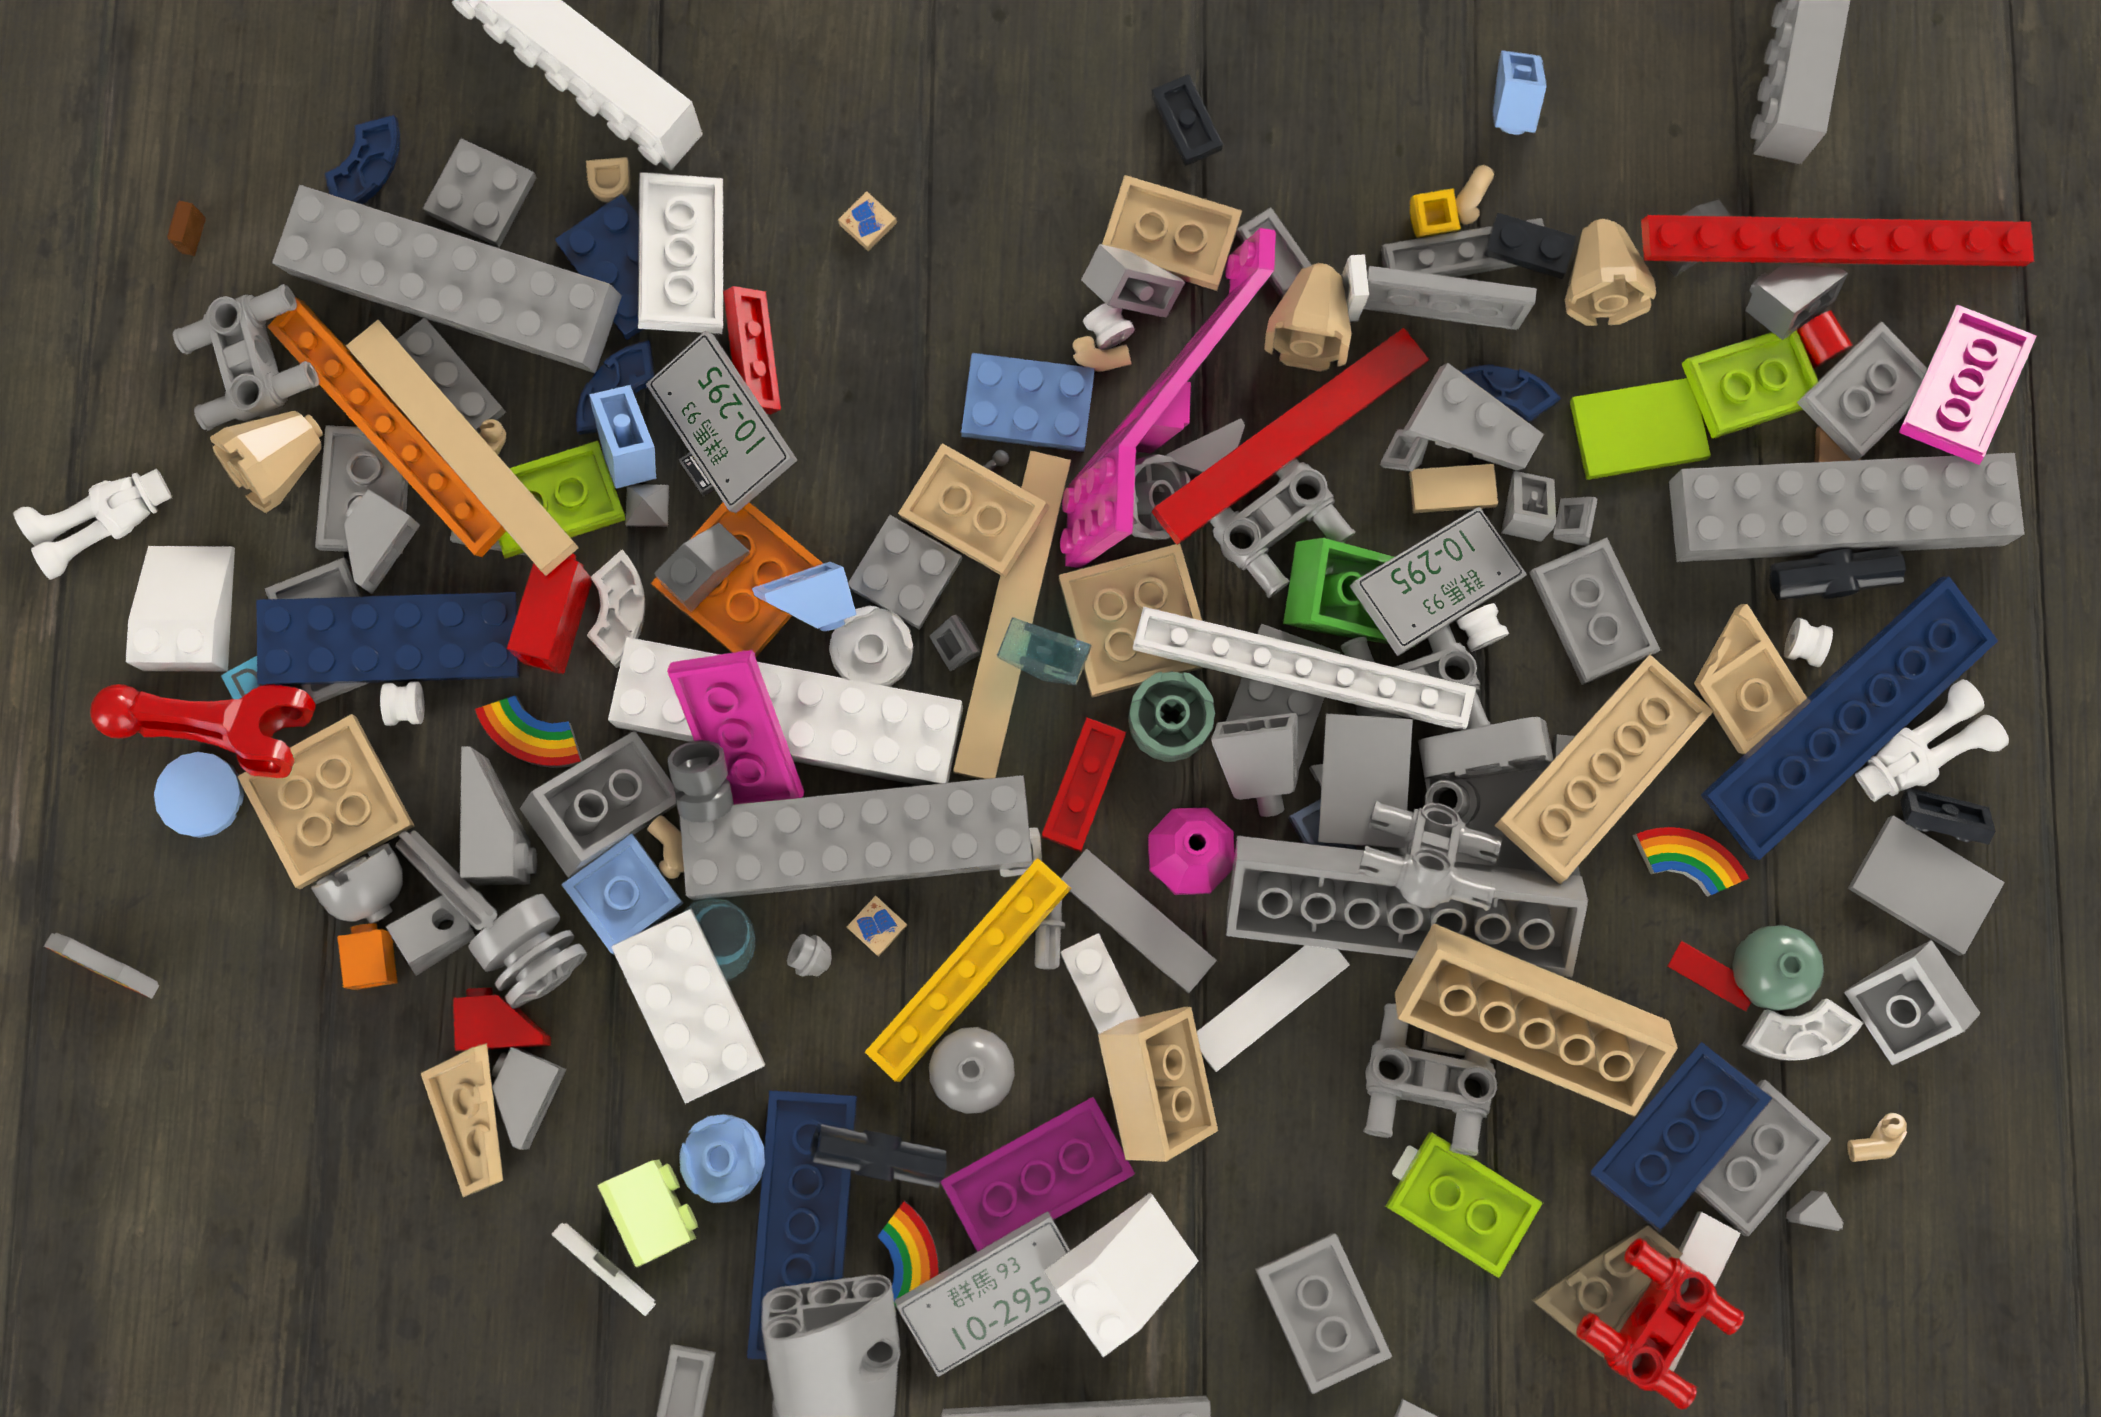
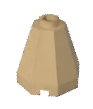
M1608 219L1593 221L1582 230L1565 297L1567 315L1586 326L1597 325L1595 317H1609L1608 325H1620L1648 312L1651 307L1650 298L1654 299L1656 295L1655 281L1624 227Z
M1317 263L1301 269L1269 318L1264 350L1271 355L1273 348L1281 353L1279 360L1287 366L1324 371L1329 369L1330 362L1338 360L1337 367L1346 365L1352 333L1343 278L1333 267Z
M291 411L223 428L212 435L210 439L215 444L213 446L214 453L231 480L238 488L243 486L247 490L251 489L252 492L246 495V498L252 505L267 513L282 502L320 452L322 446L319 438L323 436V432L309 414L303 417L302 414Z

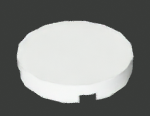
M875 606L855 609L857 615L844 619L845 625L835 629L832 633L829 652L833 666L842 678L890 687L904 676L912 662L914 646L909 628L900 616L886 609H880V607Z

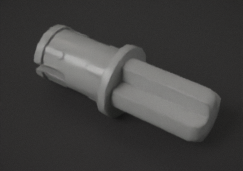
M1062 900L1036 928V968L1052 970L1060 965L1061 929L1065 928V923L1061 922Z

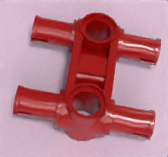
M1638 1238L1627 1248L1624 1260L1652 1279L1649 1287L1620 1332L1604 1323L1595 1314L1589 1313L1580 1321L1576 1335L1604 1354L1606 1363L1616 1373L1644 1391L1655 1390L1671 1401L1677 1408L1683 1410L1694 1401L1697 1388L1669 1369L1672 1362L1702 1316L1719 1327L1725 1334L1731 1335L1741 1327L1744 1321V1312L1720 1297L1714 1284L1706 1275L1694 1270L1679 1258H1666L1649 1246L1646 1241ZM1688 1279L1687 1290L1680 1294L1682 1283ZM1641 1354L1639 1365L1632 1369L1634 1358Z

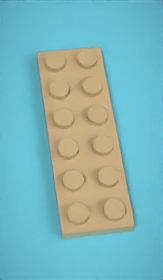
M1649 655L1500 818L1495 826L1558 884H1561L1714 711L1654 657Z

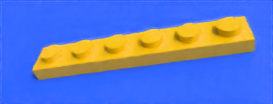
M1037 858L870 1045L865 1053L894 1081L900 1082L1072 888Z

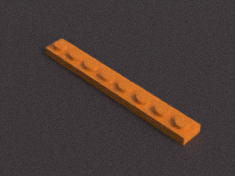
M295 297L297 308L278 315L267 328L300 364L304 361L312 364L317 372L319 385L474 555L483 557L506 530L363 365L303 300Z

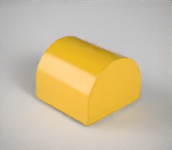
M1454 188L1413 195L1411 197L1410 217L1413 231L1417 238L1460 230Z

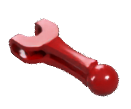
M115 684L107 686L97 693L91 703L90 715L98 731L111 738H127L139 732L143 737H172L195 740L234 752L240 766L249 775L285 778L290 775L295 759L290 748L283 741L271 737L275 732L286 727L306 726L314 714L316 704L306 691L275 684H266L254 688L240 699L222 701H185L163 698L142 691L139 692L128 685Z

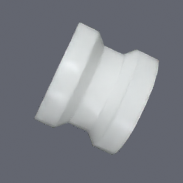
M1104 303L1084 318L1083 322L1086 328L1094 331L1097 336L1095 342L1100 350L1110 349L1120 344L1134 332L1135 328L1129 320H1124L1121 314L1122 308L1109 306Z
M1495 603L1476 609L1456 621L1459 628L1465 630L1469 637L1467 645L1471 652L1495 643L1509 634L1506 626L1501 625L1496 617L1498 609Z
M1797 618L1789 630L1784 647V657L1792 660L1803 658L1807 660L1809 665L1820 667L1829 652L1833 629L1825 625L1818 628L1810 626L1807 620Z
M409 682L406 687H397L393 683L382 685L380 706L382 719L386 726H394L399 721L407 720L411 724H421L423 722L425 711L424 694L419 682Z

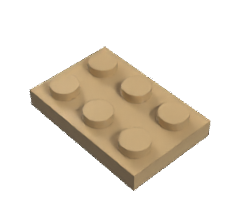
M1125 175L1102 245L1130 251L1174 274L1183 281L1217 291L1242 210Z
M942 443L898 514L904 520L1006 578L1049 509V505L1042 499Z

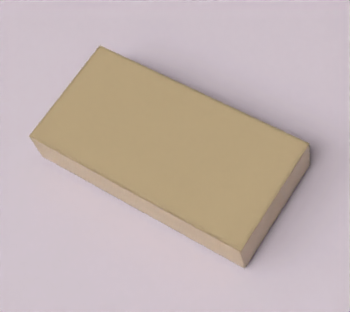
M1494 464L1415 469L1409 473L1413 513L1468 510L1478 507L1481 509L1496 508L1498 505Z

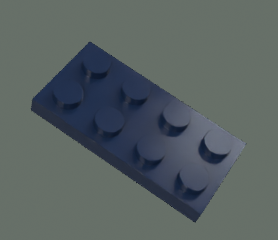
M1701 1042L1590 1171V1175L1657 1231L1661 1232L1768 1106L1772 1097Z

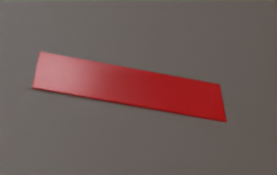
M1680 942L1667 967L1746 1012L1751 1004V1001H1749L1751 999L1744 994L1742 989H1739L1734 979V971L1685 942Z

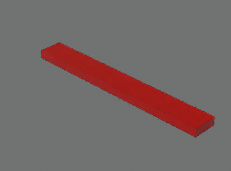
M1402 328L1153 508L1151 513L1178 545L1428 362L1429 358L1405 328Z

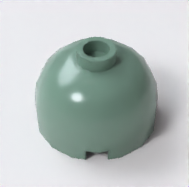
M1785 925L1765 926L1749 934L1736 948L1732 963L1734 979L1739 989L1743 990L1744 994L1751 999L1749 1001L1755 1006L1771 1011L1794 1009L1809 1001L1820 988L1824 975L1823 957L1814 940L1801 930Z

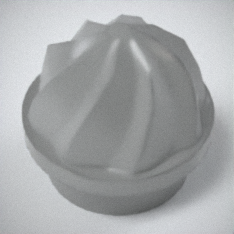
M801 934L790 949L787 964L795 968L796 974L802 977L809 975L819 976L831 965V949L821 937L817 935L809 937Z

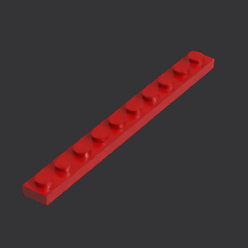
M1647 215L1641 220L1644 261L2027 266L2034 262L2031 222Z

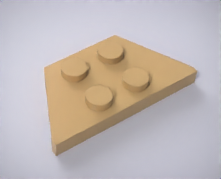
M1740 604L1732 613L1694 684L1707 705L1714 711V716L1737 752L1746 754L1807 697L1748 604Z

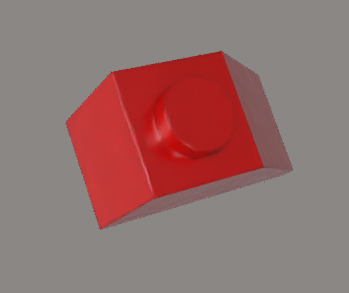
M493 988L466 989V997L453 998L455 1051L465 1052L483 1044H487V1050L551 1045V1037L518 1007L512 1009L504 996L493 995Z

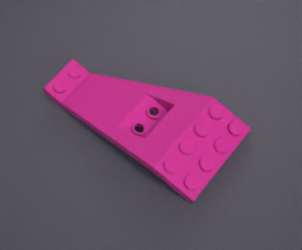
M1259 228L1228 256L1225 276L1227 279H1230L1229 295L1093 455L1069 486L1065 488L1062 498L1063 512L1067 513V528H1064L1060 541L1061 552L1066 554L1065 566L1082 568L1133 533L1136 452L1151 454L1189 424L1191 382L1187 381L1274 272L1276 230Z

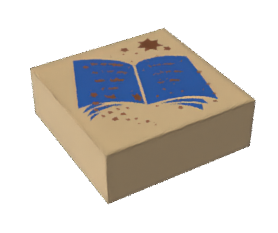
M867 191L838 219L839 225L867 251L897 224L896 218Z
M875 896L852 920L847 928L879 957L908 925Z

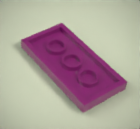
M1091 1097L941 1180V1184L978 1252L1048 1211L1054 1220L1135 1175L1129 1161L1125 1159L1124 1152L1094 1097Z

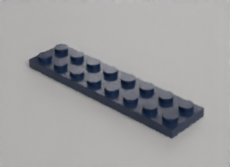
M1949 576L1940 577L1710 785L1701 796L1751 859L1760 860L1998 642L1997 638Z

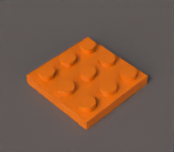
M722 502L691 539L720 523L750 551V554L692 612L662 586L657 577L651 584L730 652L753 650L756 658L792 615L755 597L752 588L823 563L750 502L737 513L729 511Z

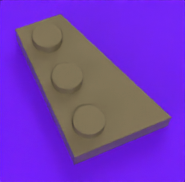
M1643 1225L1531 1301L1575 1337H1577L1576 1330L1580 1321L1589 1313L1595 1314L1604 1323L1620 1332L1652 1282V1279L1640 1270L1625 1262V1252L1630 1244L1636 1239L1641 1238L1666 1258H1680L1683 1253L1649 1225ZM1577 1337L1580 1341H1582L1585 1345L1592 1349L1596 1354H1598L1602 1358H1605L1604 1354L1595 1349L1585 1340H1582L1579 1337Z

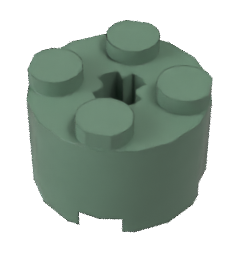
M1173 671L1155 673L1143 681L1133 695L1128 716V727L1131 737L1140 750L1154 759L1162 760L1163 762H1176L1177 760L1187 759L1201 749L1213 729L1215 717L1213 696L1205 684L1190 673ZM1165 709L1170 713L1176 709L1180 713L1178 717L1180 723L1170 722L1167 724L1163 721L1164 713L1161 711Z

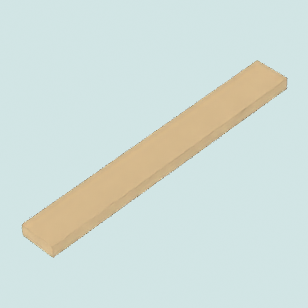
M379 320L375 321L346 345L545 576L579 548Z
M1030 451L1022 489L1047 502L1049 509L1006 578L1000 575L955 761L954 774L980 780L996 778L1071 464L1069 459Z

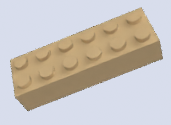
M1437 924L1432 925L1395 991L1399 1020L1633 1116H1636L1677 1050V1044L1668 1020Z

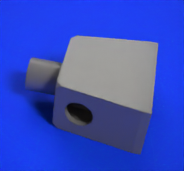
M1297 712L1218 722L1211 738L1212 745L1233 796L1239 800L1256 798L1261 816L1269 817L1282 813L1284 811L1282 795L1294 792L1299 775Z
M443 895L386 926L416 976L475 938L470 926L472 924ZM445 920H452L454 922L449 929H438V926Z

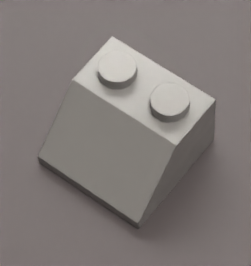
M1932 940L1893 959L1844 991L1891 1065L1897 1064L1964 1032L1981 1014Z

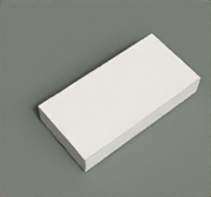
M1365 254L1351 255L1341 275L1350 322L1359 320L1369 296Z

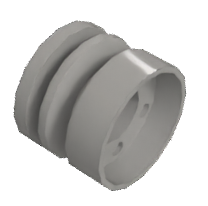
M544 894L530 897L506 911L493 921L494 926L491 929L487 930L484 928L468 946L485 972L493 971L506 965L507 969L499 976L495 985L499 991L513 987L505 997L512 1009L520 1007L533 999H538L554 990L571 975V972L587 956V952L581 944L567 948L574 939V935L570 930L557 933L551 937L549 936V933L560 921V916Z

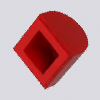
M1831 310L1817 316L1796 330L1814 369L1846 352L1853 346Z

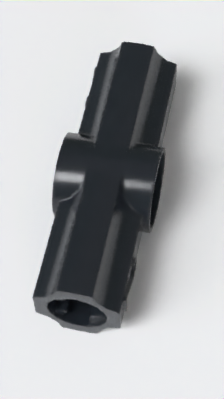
M1886 548L1853 553L1851 549H1842L1818 554L1812 559L1774 563L1770 566L1769 582L1771 593L1774 594L1776 601L1821 595L1823 599L1850 596L1864 589L1900 585L1904 582L1906 567L1904 557L1900 554L1898 548Z
M818 1124L810 1145L811 1162L835 1168L854 1170L857 1175L893 1182V1179L939 1188L947 1164L945 1150L922 1144L903 1142L900 1137L867 1130L860 1133Z

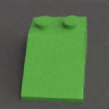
M1326 538L1296 542L1283 624L1349 638L1366 637L1367 641L1389 644L1350 588V585L1394 557Z

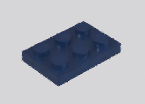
M621 194L554 240L578 274L609 283L622 295L613 322L625 339L628 340L643 330L638 329L639 216L624 195Z

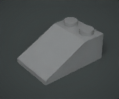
M633 731L531 791L520 807V810L567 877L570 878L631 833L633 835L652 823L660 814L663 815L676 806L677 803L674 791L675 786L636 731Z
M461 747L460 878L479 886L530 884V874L536 873L537 870L536 849L530 848V840L489 759L471 747Z

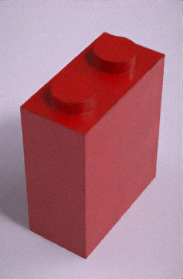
M574 554L567 557L546 576L533 562L507 649L523 664L564 675L593 581L583 568L584 565L575 561L577 556Z

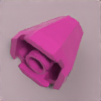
M1209 808L1172 809L1148 834L1149 871L1157 879L1159 878L1174 895L1210 894L1233 870L1235 856L1234 832ZM1189 840H1195L1196 844L1202 846L1203 849L1200 851L1191 849L1188 843Z

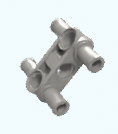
M285 284L257 297L252 295H242L235 299L227 296L219 297L211 303L202 320L173 331L176 346L186 355L213 343L226 392L222 397L195 407V417L204 430H212L214 427L233 419L248 421L255 417L266 418L275 416L288 401V397L319 385L317 372L312 364L307 363V361L283 372H278L265 324L266 320L297 308L295 296ZM237 315L236 321H235V323L233 324V320H234L235 316ZM258 390H259L258 398H257V400L254 402L255 394H256V393L258 392Z
M1297 459L1276 473L1280 478L1279 484L1241 512H1233L1229 507L1210 521L1215 527L1212 530L1213 536L1221 545L1224 557L1234 562L1239 569L1241 568L1243 571L1247 569L1266 592L1268 598L1274 596L1290 582L1267 555L1269 548L1306 520L1309 522L1313 520L1327 539L1345 543L1355 534L1354 529H1351L1332 505L1335 502L1334 496L1327 488V481L1324 475L1312 469L1309 464L1299 463ZM1301 484L1311 485L1315 489L1317 497L1312 500L1303 499L1298 495L1296 487ZM1234 533H1244L1250 538L1251 546L1246 549L1236 548L1232 545L1230 536Z
M1449 625L1428 637L1433 651L1431 655L1394 667L1476 687L1466 730L1491 725L1477 695L1480 691V683L1476 675V661L1466 651L1465 646H1462L1461 643H1456ZM1366 637L1352 639L1341 646L1345 656L1374 662ZM1452 665L1457 666L1463 670L1465 678L1462 680L1451 679L1447 676L1445 668ZM1355 705L1359 716L1403 717Z
M1379 801L1375 802L1368 827L1406 837L1405 841L1409 842L1408 850L1403 858L1365 846L1358 873L1395 882L1396 888H1400L1403 897L1418 907L1433 908L1438 906L1439 903L1449 902L1450 899L1489 910L1496 883L1486 882L1457 873L1458 869L1454 868L1457 853L1460 852L1495 864L1497 860L1496 855H1499L1503 837L1466 828L1465 823L1462 822L1457 812L1442 804L1431 803L1410 812L1382 804Z
M1386 1004L1384 1006L1385 1013L1381 1037L1372 1046L1370 1062L1365 1070L1367 1094L1371 1095L1364 1132L1377 1137L1390 1138L1393 1134L1392 1127L1396 1102L1401 1099L1450 1109L1456 1113L1450 1151L1462 1155H1478L1482 1118H1486L1487 1114H1489L1491 1099L1495 1096L1497 1090L1494 1065L1490 1063L1491 1057L1467 1047L1465 1058L1463 1059L1409 1049L1406 1045L1409 1023L1398 1019L1396 1004ZM1379 1062H1391L1398 1071L1397 1079L1389 1080L1384 1078L1379 1071ZM1465 1079H1473L1480 1084L1482 1088L1481 1098H1474L1466 1092L1464 1088Z

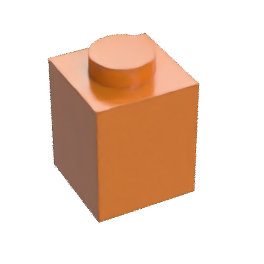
M372 923L350 927L351 934L337 936L344 988L358 990L398 983L393 940L389 931L378 930L377 924Z

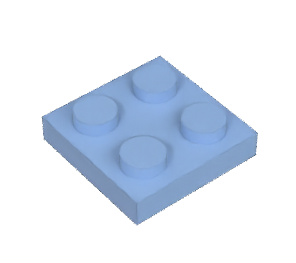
M632 833L561 884L611 954H614L611 946L651 928L683 904V901Z

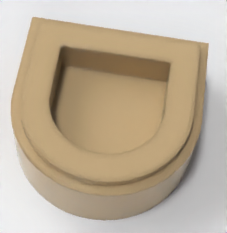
M627 157L586 161L588 185L598 200L609 203L621 194L624 197L627 195L631 185L630 167Z

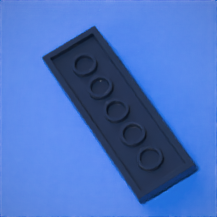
M516 592L256 600L257 684L260 686L266 684L312 685L519 678V659L507 649L518 614V595Z
M769 1090L764 1149L765 1165L762 1173L747 1354L749 1359L767 1360L762 1331V1301L768 1292L780 1287L843 1279L852 1170L811 1162L810 1145L818 1124L855 1131L857 1096Z

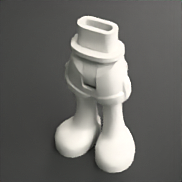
M158 469L143 476L134 473L132 477L115 481L105 480L97 483L88 490L89 496L56 514L44 516L31 507H21L14 511L13 514L18 526L26 538L35 546L31 548V551L43 573L50 580L61 576L65 572L68 562L90 545L110 535L115 539H120L132 532L135 526L151 514L150 511L153 514L158 511L157 505L172 498ZM96 517V521L81 531L61 541L52 542L56 537L69 529Z
M1962 679L1951 686L1947 703L1938 714L1913 730L1904 727L1875 756H1872L1867 761L1868 766L1855 773V777L1868 797L1875 802L1886 794L1895 796L1899 791L1916 785L1926 786L1939 776L1938 768L1967 750L1981 748L1992 752L2000 751L2008 745L2009 738L1998 720L1990 715H1982L1958 734L1936 747L1928 749L1927 744L1955 724L1973 717L1984 708L1983 698L1976 687L1969 681Z

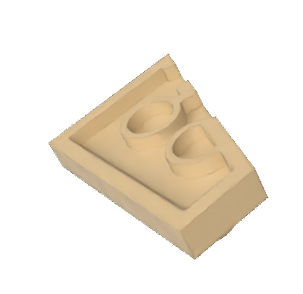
M487 1044L473 1047L421 1073L463 1197L503 1181Z

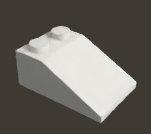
M148 546L128 619L126 663L142 671L228 672L234 547Z
M1150 1192L1045 1269L1044 1272L1056 1292L1104 1357L1144 1326L1198 1263V1260Z

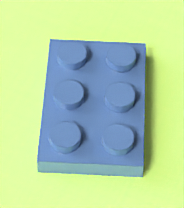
M972 353L961 436L1084 452L1095 368Z

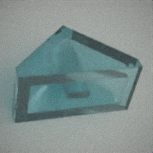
M1012 617L997 657L1044 682L1077 685L1092 646L1086 642Z

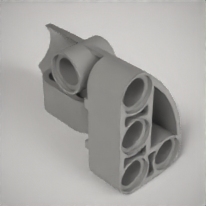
M1540 717L1523 718L1419 740L1418 745L1427 788L1425 795L1426 805L1431 803L1439 804L1440 795L1448 789H1453L1458 797L1457 805L1453 810L1457 812L1462 822L1465 823L1466 828L1503 837L1499 855H1496L1497 860L1495 864L1460 852L1457 853L1455 861L1545 872L1504 835L1495 824L1554 760L1546 721ZM1579 865L1570 875L1580 876Z
M866 1275L786 1286L774 1289L764 1296L762 1301V1331L774 1397L772 1403L773 1417L894 1416L900 1343L892 1284L888 1278L881 1275Z

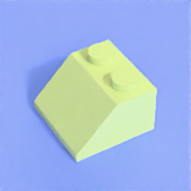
M659 1159L652 1160L598 1185L635 1267L651 1262L696 1239L693 1230L698 1228L697 1221L687 1203L682 1206L680 1205L674 1192L675 1189L679 1188V1183L669 1164L662 1166Z

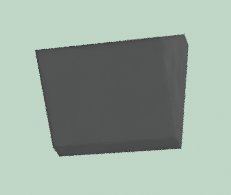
M957 615L951 616L929 635L949 671L955 670L982 654L964 621Z

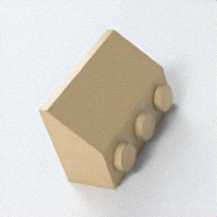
M1182 1007L1126 1020L1098 1034L1126 1160L1166 1162L1218 1131L1191 1007Z

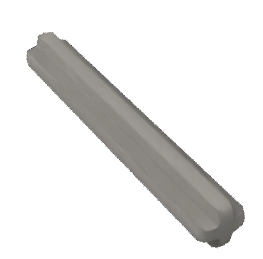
M406 830L402 831L399 834L400 840L396 843L397 849L477 930H481L484 927L487 930L491 929L494 926L493 920L497 917L496 910L465 879L460 878V874L418 832L414 830L409 833Z

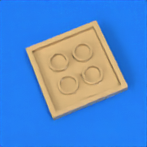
M1180 543L1059 575L1060 586L1092 698L1141 685L1143 681L1155 673L1171 671L1187 673L1204 668L1133 650L1143 606L1202 621Z
M353 714L290 747L295 763L290 775L287 777H259L249 775L247 772L237 776L295 888L298 889L304 888L393 839L402 831H407L414 827L362 726Z

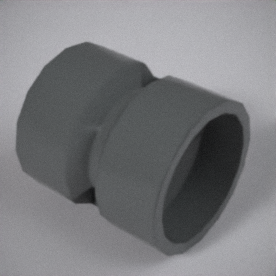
M699 740L683 744L671 752L668 757V765L672 784L675 786L674 791L679 815L685 820L698 823L714 821L726 815L734 803L730 782L726 779L728 772L723 748L717 743Z

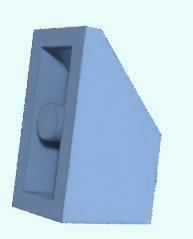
M1501 51L1493 107L1495 127L1515 135L1523 134L1524 131L1536 132L1546 90L1541 56Z
M628 385L590 394V402L604 459L615 488L656 479L654 444L631 386Z
M827 562L752 588L755 597L811 626L820 628L821 631L842 627L845 625L844 619L857 615L844 568L832 562Z

